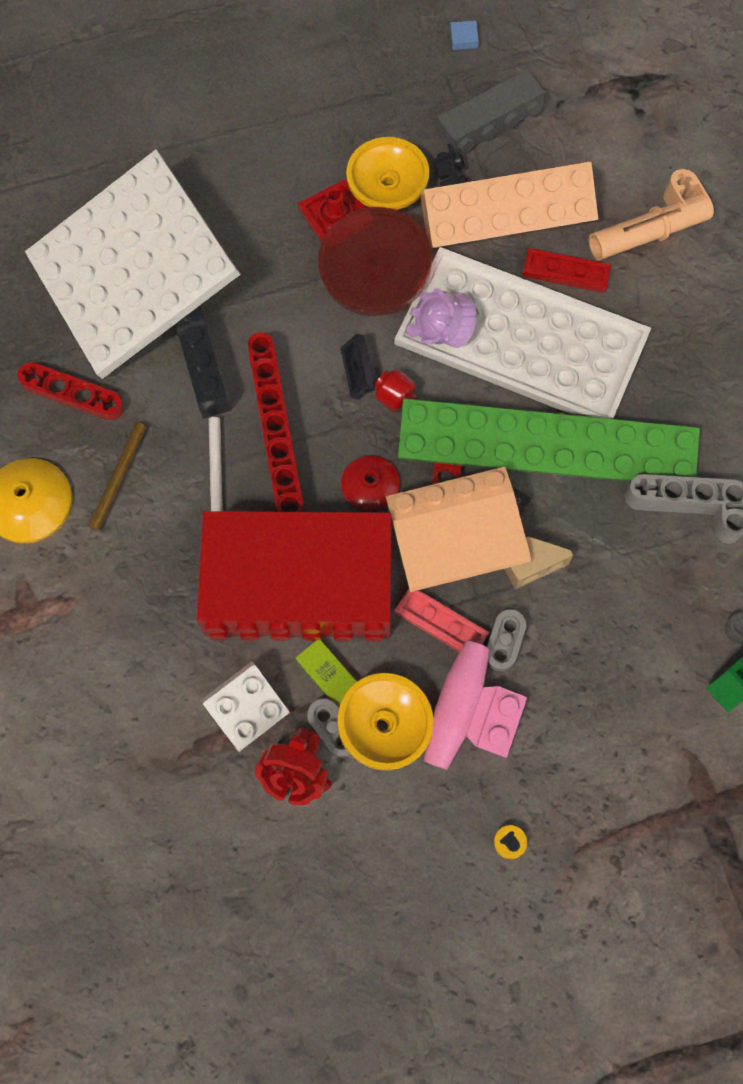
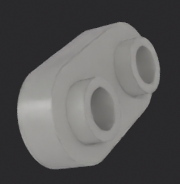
M505 610L496 618L487 645L490 649L487 664L495 671L509 670L517 659L526 630V620L516 610ZM507 623L513 624L515 631L507 632L504 629V625ZM503 652L506 655V659L504 661L497 660L495 653Z
M329 699L314 701L307 712L311 727L334 756L339 758L351 756L345 747H339L336 744L337 739L340 738L337 728L339 710L337 705ZM321 712H328L330 718L322 722L318 719V715Z

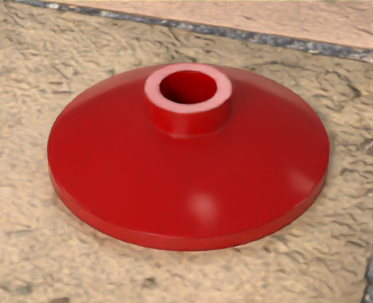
M363 456L352 461L344 470L341 479L342 493L347 502L358 510L365 512L380 511L388 507L386 496L399 493L400 477L396 468L386 459L378 456ZM368 476H373L376 478V481L374 483H367L365 479Z

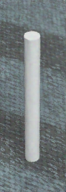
M211 417L209 418L211 511H223L220 418Z

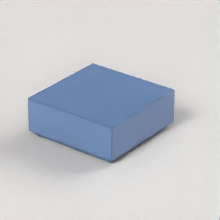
M476 21L450 22L452 50L478 48L479 39Z

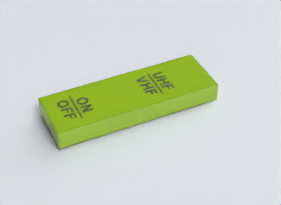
M316 640L295 658L328 699L333 701L339 708L344 695L357 681L321 640Z

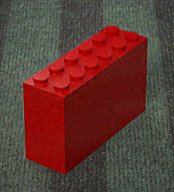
M203 511L197 622L205 636H209V639L216 641L228 640V636H240V639L245 641L259 640V637H271L275 641H289L290 637H303L304 641L311 642L321 640V637H334V640L339 642L352 641V637H364L365 641L381 642L384 638H390L391 513Z

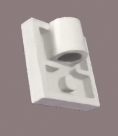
M252 661L200 700L239 752L290 713Z

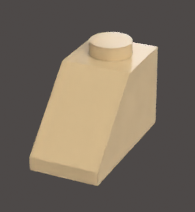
M528 536L526 541L531 562L505 568L504 570L516 590L569 565L573 557L571 550Z

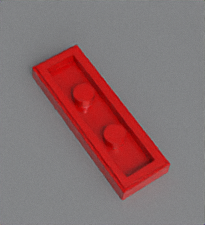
M528 248L522 277L605 293L611 264Z

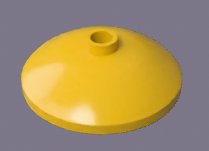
M396 137L375 138L359 146L351 155L346 170L347 183L355 198L364 205L382 211L399 210L416 202L420 198V192L427 188L429 165L422 151L409 141Z
M24 458L10 462L0 468V536L15 543H33L51 536L64 524L71 511L73 495L68 479L57 466L42 459ZM20 490H26L23 496H17Z
M379 673L362 678L346 692L339 706L337 728L342 744L355 760L372 769L389 771L408 766L422 755L432 737L434 718L427 697L416 684L396 674ZM377 721H385L387 723V730L382 731L378 729Z

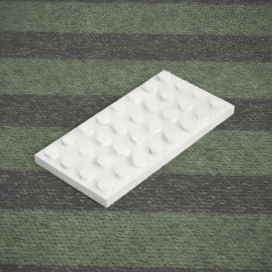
M440 247L395 337L394 344L571 415L613 419L651 328ZM434 288H437L443 292L445 291L446 294L461 292L473 301L477 312L475 315L477 317L475 330L472 337L463 347L455 348L444 343L440 345L436 343L432 345L422 344L419 336L411 338L405 334L408 324L414 323L415 325V316L410 315L411 308H418L422 299L419 295L423 291L432 293Z

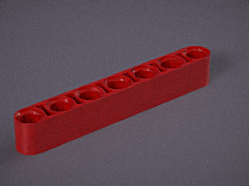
M257 332L250 336L247 346L277 512H283L287 506L294 505L298 508L296 512H305L274 343L269 334ZM260 348L267 349L265 352L262 353L256 352ZM263 374H272L269 378H261ZM269 399L278 400L272 405L265 404ZM274 425L282 426L279 431L269 430ZM280 451L288 453L284 458L274 457ZM284 478H289L293 480L292 483L287 486H281L278 484L279 481H281Z

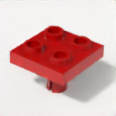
M346 179L298 203V210L325 250L374 225V219L363 203L352 194Z

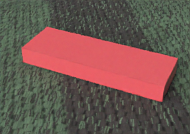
M408 588L394 610L395 614L458 652L461 651L466 641L483 645L490 633L420 590L410 592Z

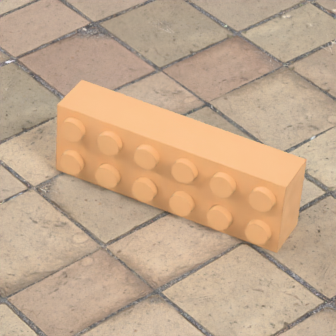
M591 162L424 189L420 192L428 249L598 220Z

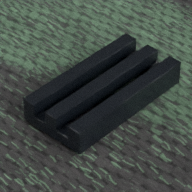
M355 334L340 349L351 399L360 400L363 397L362 394H367L369 389L375 387V381L365 336Z

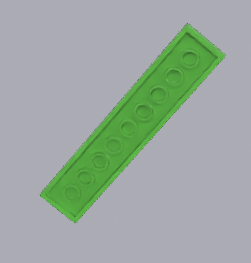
M403 399L397 459L490 469L505 467L506 470L623 482H631L635 476L641 474L696 477L700 428Z

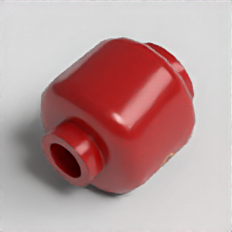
M399 369L386 370L375 383V399L390 411L399 412L402 410L403 399L417 400L418 396L414 394L417 384Z

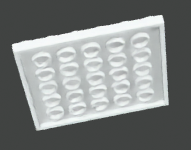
M157 150L150 153L25 251L95 373L102 379L241 275Z

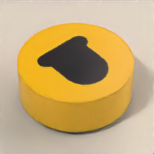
M507 825L499 829L495 834L494 848L502 858L516 859L525 852L527 837L519 827Z

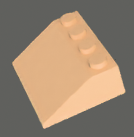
M505 467L386 496L410 592L531 562L514 491Z

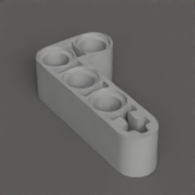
M641 474L632 479L625 492V502L635 510L714 515L715 535L723 543H735L743 535V482L739 480ZM665 490L673 491L677 498H670L666 495ZM695 492L703 493L707 500H701L696 496ZM726 494L735 496L737 502L730 501ZM726 522L734 523L738 531L731 530Z

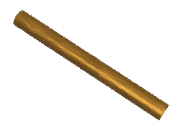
M140 422L135 423L88 525L92 530L100 531L147 427Z

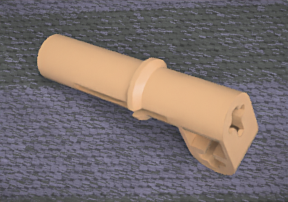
M679 169L673 172L663 196L667 206L662 208L654 206L648 213L591 233L589 235V247L595 259L603 260L657 239L664 241L670 234L710 220L714 214L713 204L697 176L686 169Z

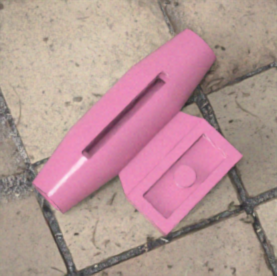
M466 641L446 676L433 713L432 737L425 750L424 762L448 770L465 737L475 747L507 758L527 697L500 686L483 688L490 651L488 647L476 642Z

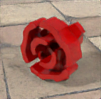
M304 728L294 731L289 745L272 744L268 751H262L255 766V777L262 783L263 789L276 800L283 801L289 787H291L292 790L288 802L295 806L308 805L312 800L320 798L322 792L324 793L331 788L332 782L328 779V771L320 768L322 761L315 757L319 748L320 737L314 731H308Z

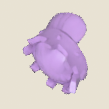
M434 288L432 293L423 291L419 295L422 299L418 308H411L410 315L415 316V325L414 323L408 324L405 334L411 338L419 336L422 344L432 345L436 343L440 345L444 343L455 348L463 347L472 337L475 330L477 318L475 315L477 312L473 301L461 292L446 294L445 291L443 292L437 288Z

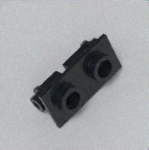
M450 143L447 144L449 152H441L437 154L435 159L439 179L442 180L449 177L440 182V187L468 182L466 176L462 173V169L465 168L464 159L460 152H455Z

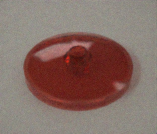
M387 207L362 208L345 215L329 229L319 250V272L326 291L343 308L365 316L388 315L407 307L423 292L432 269L431 246L421 226L405 213Z

